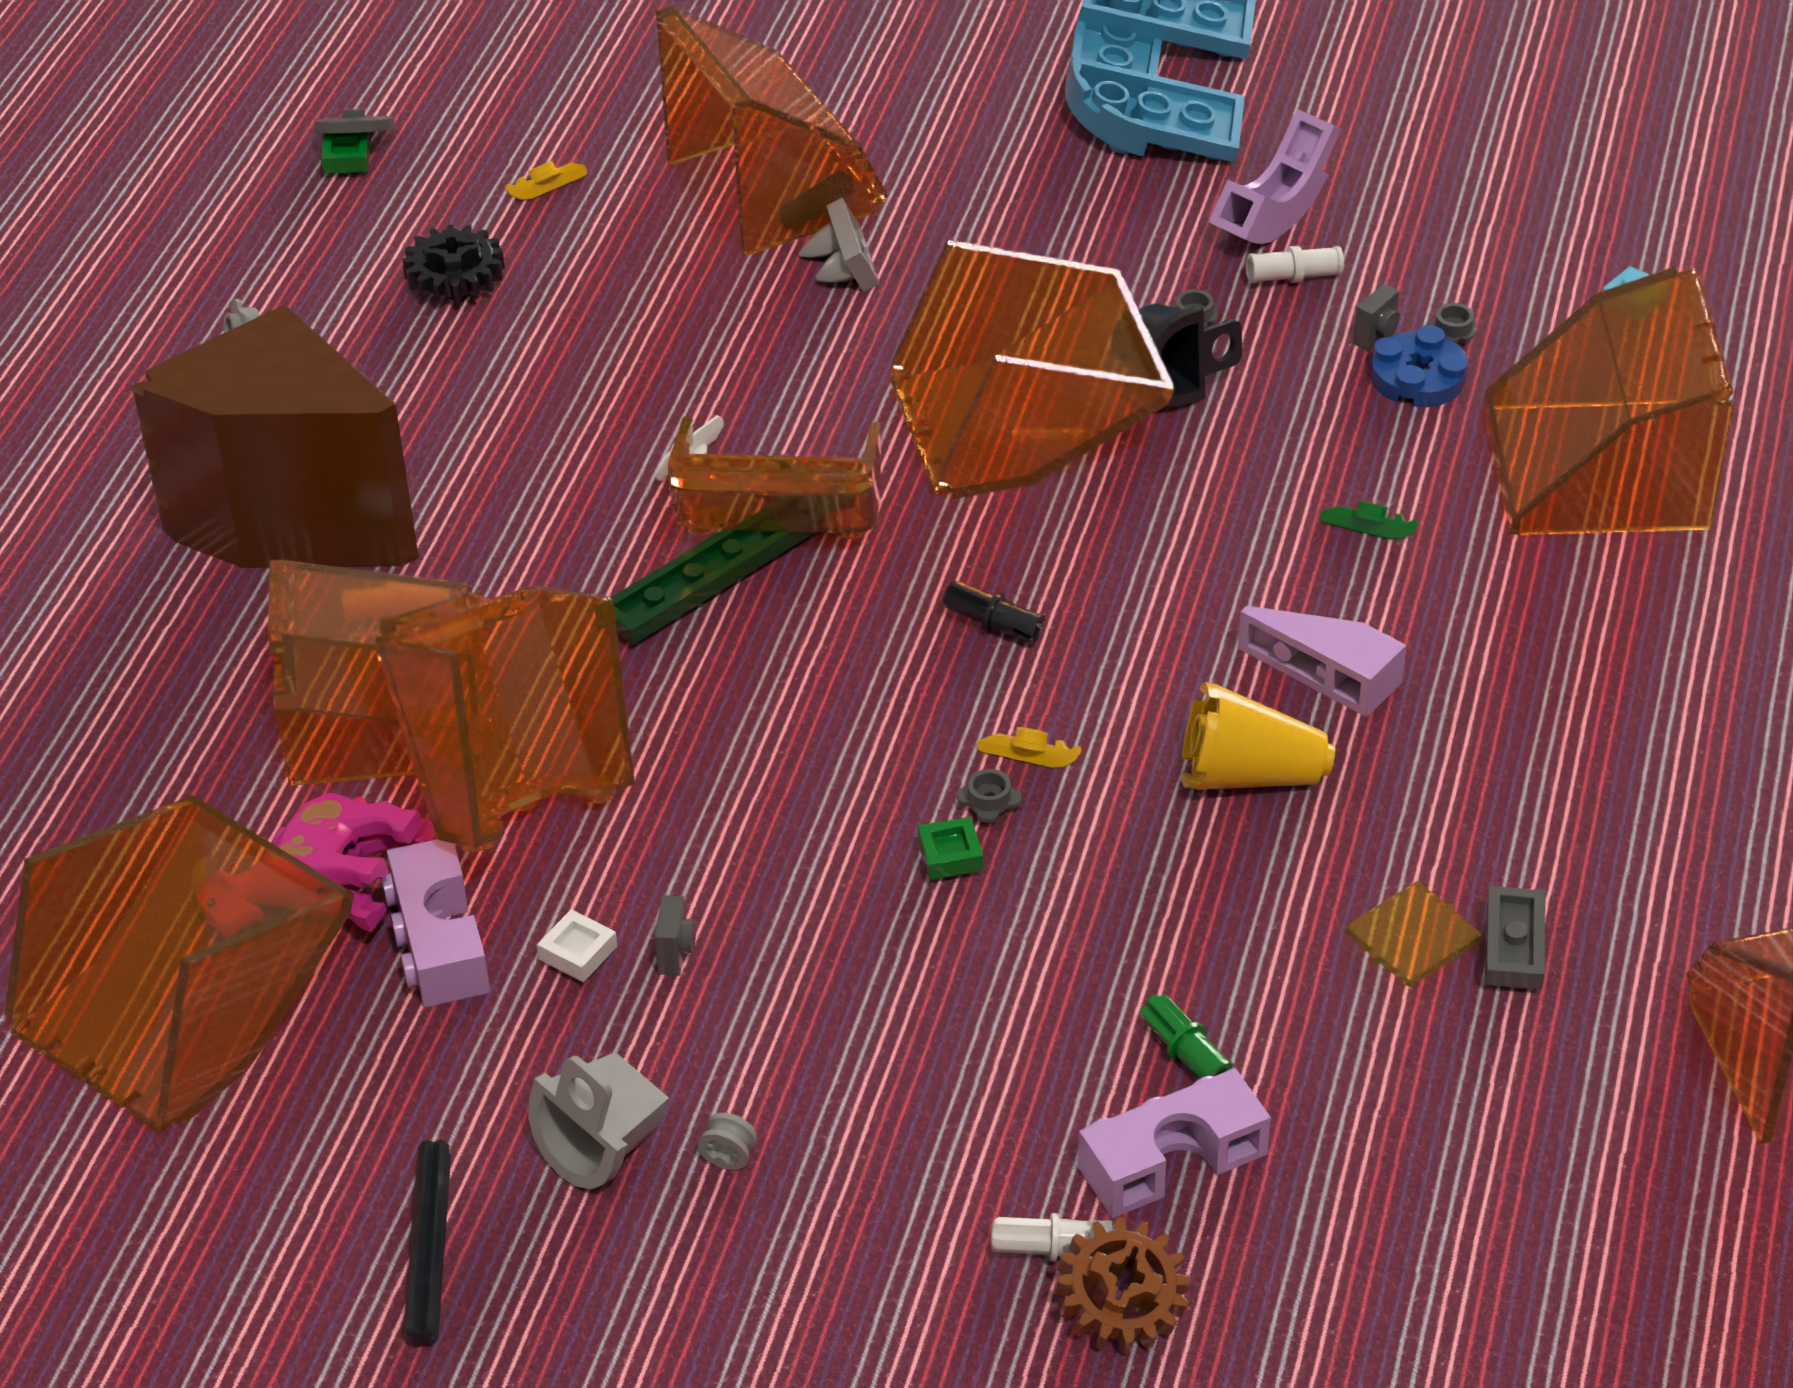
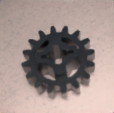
M448 225L445 230H442V233L434 228L429 229L430 237L416 236L414 238L415 246H406V258H402L405 279L408 280L409 289H418L419 297L421 298L434 294L436 303H441L446 297L453 299L455 304L460 303L461 299L465 298L466 295L476 300L479 298L478 290L482 289L489 292L494 290L493 281H502V270L505 269L503 249L500 248L498 238L489 239L488 231L485 229L476 234L472 233V225H466L462 231H458L453 225Z

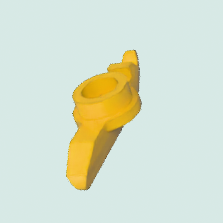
M553 161L529 170L528 173L531 180L526 181L523 176L516 179L515 185H505V190L512 197L520 200L533 199L587 175V169L585 165L568 163L555 168Z
M1017 727L1015 737L998 733L979 739L977 744L978 750L984 753L1050 768L1065 767L1076 761L1081 754L1080 746L1069 749L1065 741L1057 740L1055 746L1047 744L1048 733L1024 727Z

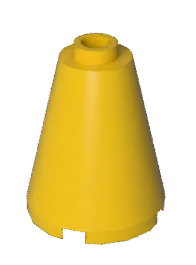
M1207 682L1201 684L1199 689L1207 696L1205 701L1194 699L1183 744L1182 758L1192 760V774L1181 772V780L1185 788L1206 790L1316 785L1322 775H1330L1334 764L1335 746L1328 744L1326 732L1217 684Z

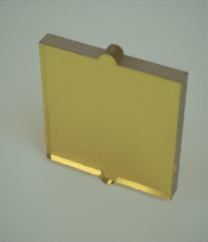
M1419 881L1414 882L1346 925L1345 931L1350 938L1372 956V963L1382 964L1408 988L1481 942L1482 936L1478 930L1455 912L1454 904H1445Z

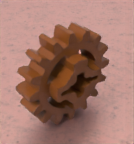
M1117 1217L1112 1231L1106 1232L1105 1228L1096 1221L1091 1225L1088 1234L1089 1240L1076 1233L1072 1237L1069 1246L1071 1253H1062L1057 1270L1063 1275L1058 1276L1054 1293L1068 1296L1063 1301L1060 1314L1062 1317H1072L1074 1315L1079 1317L1075 1334L1078 1337L1088 1333L1090 1330L1098 1333L1096 1348L1101 1350L1107 1345L1110 1338L1118 1340L1122 1354H1128L1133 1339L1137 1338L1147 1350L1153 1348L1157 1338L1156 1330L1169 1337L1177 1323L1174 1317H1182L1186 1309L1188 1300L1182 1295L1186 1294L1191 1279L1190 1276L1176 1274L1181 1269L1185 1257L1182 1253L1166 1254L1165 1248L1170 1238L1167 1234L1157 1237L1154 1241L1146 1237L1148 1233L1147 1222L1142 1221L1136 1231L1131 1232L1127 1231L1123 1217ZM1128 1270L1129 1276L1126 1283L1129 1286L1127 1290L1123 1291L1121 1299L1116 1300L1117 1280H1121L1124 1271ZM1089 1297L1093 1298L1096 1306L1092 1303ZM1135 1315L1142 1316V1317H1139V1318L1128 1319V1318L1133 1317V1316H1135Z

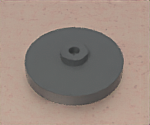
M365 109L342 110L343 117L314 120L315 133H359L395 129L394 117L365 116Z

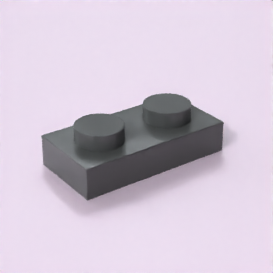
M1489 886L1486 909L1485 985L1542 990L1545 976V890Z

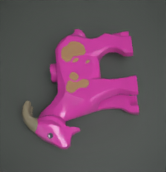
M328 793L305 803L286 827H280L273 837L272 848L265 860L251 871L237 876H232L226 872H217L221 865L220 860L217 857H210L205 859L196 868L192 884L199 898L202 912L209 924L229 938L238 936L243 930H247L253 922L264 921L266 913L261 909L264 907L282 908L303 914L342 916L350 918L359 928L372 932L387 912L385 903L373 902L370 894L357 892L345 884H353L364 889L367 884L371 885L376 878L384 879L389 872L385 859L370 856L393 847L408 846L440 839L442 831L439 822L421 819L419 811L402 809L387 801L368 804L361 796L350 799L346 796Z

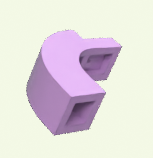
M1296 109L1283 140L1267 169L1259 178L1247 185H1239L1227 180L1208 222L1256 244H1265L1278 239L1303 217L1325 184L1329 174L1322 170L1341 128Z

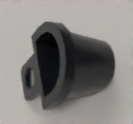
M1154 303L1134 310L1121 321L1114 335L1113 349L1119 363L1142 380L1144 388L1153 399L1172 407L1183 406L1206 398L1205 376L1230 368L1240 362L1242 358V326L1240 322L1228 319L1204 328V309L1194 306L1184 310ZM1222 334H1228L1230 339L1228 351L1223 357L1215 359L1212 353L1215 340Z

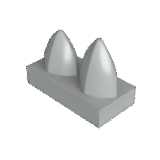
M843 197L826 205L831 222L812 235L798 253L799 256L807 258L830 256L816 275L817 281L838 283L855 278L863 292L879 285L880 283L862 229Z

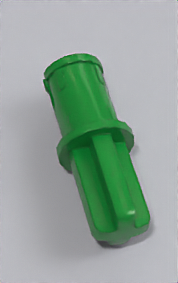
M1153 995L1147 999V1004L1141 1009V1017L1167 1045V1054L1172 1060H1181L1198 1080L1206 1076H1216L1234 1068V1064L1226 1059L1206 1037V1028L1199 1022H1192L1167 995Z

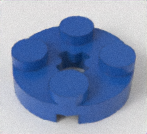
M1426 325L1420 327L1417 331L1403 332L1378 339L1374 344L1371 380L1379 393L1395 402H1398L1399 395L1414 399L1413 406L1416 407L1438 406L1452 401L1461 393L1462 384L1466 382L1468 358L1458 344L1445 338V332L1441 328Z

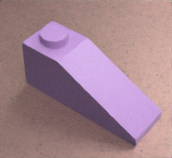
M1246 606L1241 610L1238 649L1365 717H1368L1403 682L1407 645L1363 622Z

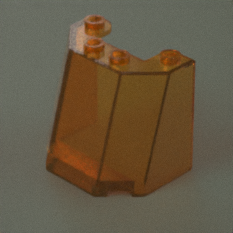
M270 560L268 639L270 654L274 662V708L289 784L305 785L482 769L481 747H490L491 739L488 715L478 716L474 672H484L482 641L477 640V638L487 637L484 606L474 604L471 585L461 582L287 560Z
M534 586L519 588L517 591L494 598H485L482 592L461 594L381 621V636H377L375 640L376 652L438 840L461 845L462 850L467 852L488 850L495 846V840L505 834L504 824L498 819V816L510 811L533 809L538 806V800L558 792L582 796V801L585 803H602L613 799L614 792L635 784L614 603L611 597Z

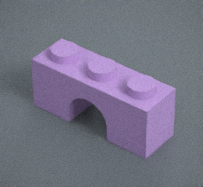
M452 836L387 850L390 873L384 879H381L387 907L398 905L399 909L398 913L390 914L397 947L408 945L410 952L401 954L407 987H419L424 1008L490 993L485 954L474 915L457 919H444L468 912L463 874Z
M1233 1068L1216 1076L1203 1077L1193 1085L1167 1096L1151 1098L1141 1106L1115 1117L1099 1119L1089 1127L1080 1130L1078 1169L1113 1219L1164 1198L1166 1159L1163 1155L1168 1152L1184 1150L1198 1154L1209 1164L1216 1176L1268 1155L1271 1117L1237 1069Z

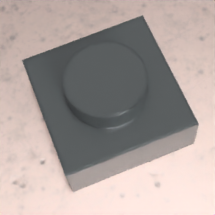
M1382 284L1356 307L1354 345L1369 352L1378 339L1390 337L1395 332L1400 320V314L1397 312L1398 290Z
M662 895L654 937L658 975L680 976L684 953L693 954L696 922L695 920L686 919L684 896Z

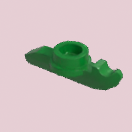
M1361 500L1358 502L1357 509L1336 506L1322 510L1320 514V520L1324 523L1387 539H1402L1414 533L1419 526L1417 519L1407 522L1402 514H1395L1394 519L1386 517L1388 507Z

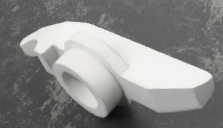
M716 415L690 436L675 441L671 450L662 459L657 469L656 479L663 481L669 474L675 476L678 473V468L694 470L701 467L704 463V458L707 456V446L716 440L724 426L722 417Z

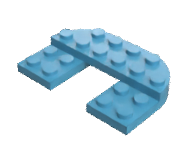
M1083 0L1074 33L1065 84V95L1070 110L1087 130L1108 143L1112 150L1121 154L1132 153L1144 156L1147 143H1152L1169 150L1178 149L1200 154L1213 160L1221 159L1235 163L1239 150L1245 96L1157 76L1162 40L1173 42L1181 47H1195L1212 51L1224 57L1234 56L1247 59L1251 45L1256 0Z

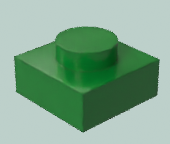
M369 132L324 133L321 154L323 173L353 174L355 172H368L370 156Z
M971 817L917 826L918 843L930 880L983 871V853Z

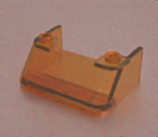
M683 417L668 461V484L676 523L686 527L687 532L697 535L709 534L715 530L822 532L836 533L837 536L847 539L860 538L866 534V531L875 527L881 498V422H871L864 458L693 454V417Z

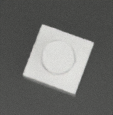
M571 909L537 944L539 960L584 982L617 948V938L615 931Z

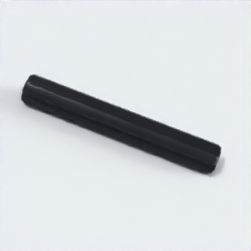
M441 1139L434 1142L424 1140L418 1146L404 1319L405 1340L412 1346L421 1344L431 1346L439 1338L451 1164L450 1146Z

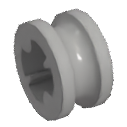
M716 1113L710 1117L706 1124V1131L703 1132L698 1141V1150L711 1164L727 1170H738L746 1165L750 1157L749 1151H752L758 1140L757 1132L750 1123L737 1115Z

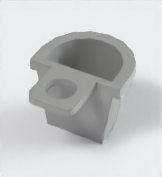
M616 1052L590 1063H586L578 1056H572L565 1060L560 1075L551 1078L546 1073H543L534 1079L529 1098L528 1119L533 1138L540 1152L555 1172L576 1187L594 1189L615 1178L622 1166L624 1157L659 1126L664 1117L669 1097Z

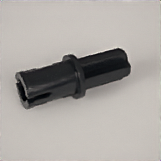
M952 581L943 596L942 603L947 609L982 623L983 630L990 632L994 629L1030 646L1036 643L1044 626L1042 625L1045 621L1044 615L1024 609L1005 600V595L999 592L992 596L961 582Z

